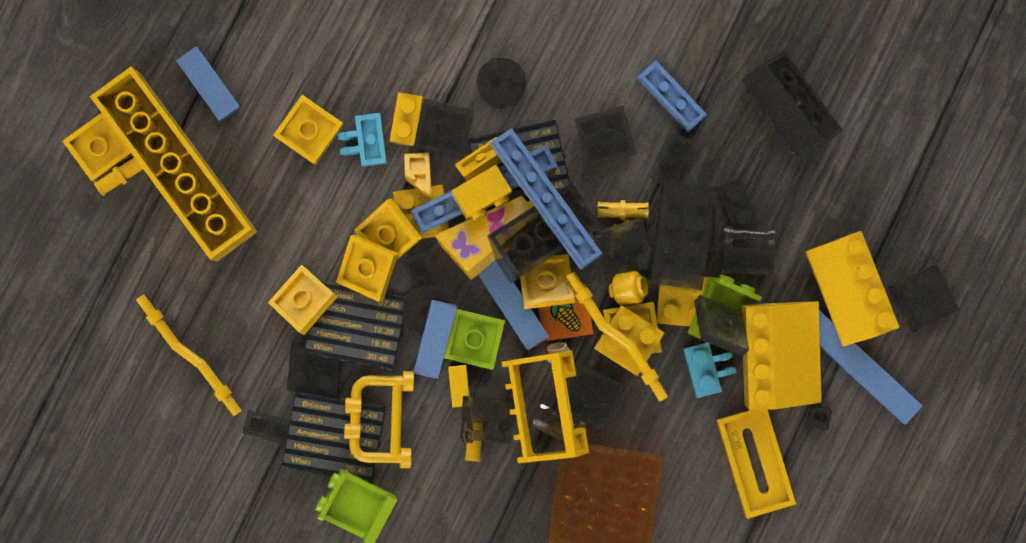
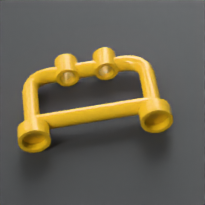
M403 371L402 376H363L352 386L351 398L345 399V413H350V424H345L344 439H349L350 451L357 460L366 463H399L400 468H411V448H401L402 391L413 392V371ZM366 386H392L390 453L364 452L360 448L361 392Z

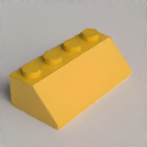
M862 231L846 235L805 251L842 346L874 338L899 328Z

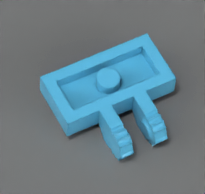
M374 113L355 116L357 130L339 133L338 140L347 141L358 138L359 146L341 148L340 155L360 153L362 167L387 164L381 114Z
M709 342L683 349L696 398L722 392L718 377L737 373L736 367H727L724 370L716 371L714 362L732 358V351L712 356Z

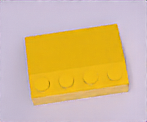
M819 302L742 304L744 405L749 410H770L822 403Z

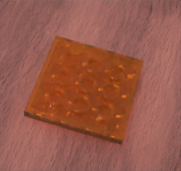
M562 439L561 451H564L566 449L564 440ZM588 443V454L559 459L547 542L651 543L664 460L663 455Z

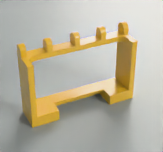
M572 350L501 362L502 367H509L511 383L505 384L506 390L512 389L515 409H510L509 413L510 415L516 414L519 434H515L513 437L514 440L521 441L523 456L518 457L517 462L525 463L573 458L588 454L589 448L585 427L574 429L566 384V378L576 376ZM551 359L566 450L535 454L531 445L519 367L524 363Z

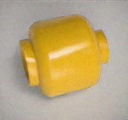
M637 271L619 273L613 277L612 283L609 284V294L619 305L639 304L648 294V283L646 278Z

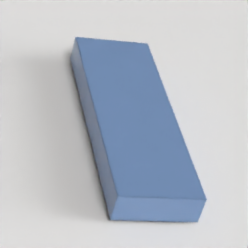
M197 46L176 60L220 122L241 109Z
M657 60L637 77L644 87L687 132L707 116L705 111Z
M431 300L413 369L414 374L438 379L457 309L456 305Z

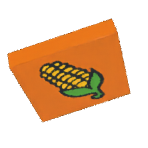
M576 296L575 303L538 308L540 323L549 336L545 341L593 334L591 316L584 304L579 303Z

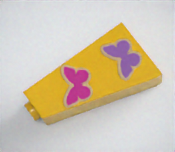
M520 196L487 211V214L475 221L471 218L440 232L435 237L444 251L472 280L540 223L539 212L531 201L527 202Z

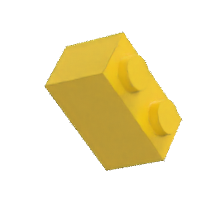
M494 165L453 189L451 195L466 220L472 217L475 221L487 214L486 209L493 204L497 208L509 201L508 196L512 190L497 165Z

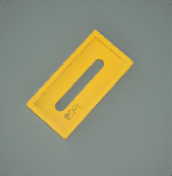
M747 410L716 419L745 517L748 519L796 505L768 410ZM747 428L753 434L755 446L768 485L766 493L759 491L742 433Z

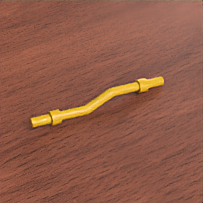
M574 271L567 275V279L577 293L575 295L580 304H584L599 330L627 349L641 371V378L646 385L649 384L659 402L667 398L668 395L658 381V374L654 369L651 370L636 344L606 322L591 298L593 297L588 287H584L576 272Z
M144 294L137 298L136 301L146 313L148 322L151 326L155 325L172 350L199 369L214 389L215 397L219 402L222 401L233 416L240 413L242 410L230 395L232 392L227 385L224 386L206 361L179 342L163 320V314L159 309L156 310Z

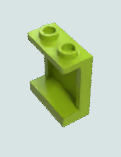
M720 275L719 278L709 277L687 333L725 350L741 354L744 348V344L738 342L742 331L741 305L752 304L753 301H761L762 296L755 294V289L748 285L741 284L739 287L733 284L735 280L728 276Z
M341 468L338 474L334 473L327 485L330 490L326 497L321 496L315 510L318 511L317 519L321 521L324 519L363 538L365 543H375L397 502V498L394 494Z

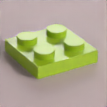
M456 309L444 358L494 370L505 320Z

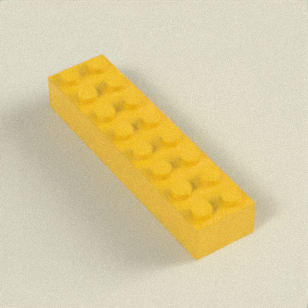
M131 66L90 96L210 260L218 262L258 232L140 72Z

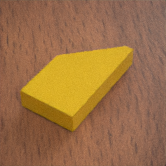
M430 153L404 154L406 181L427 197H432Z

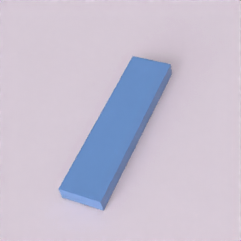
M498 258L478 274L528 351L549 338L531 309H524L523 296Z

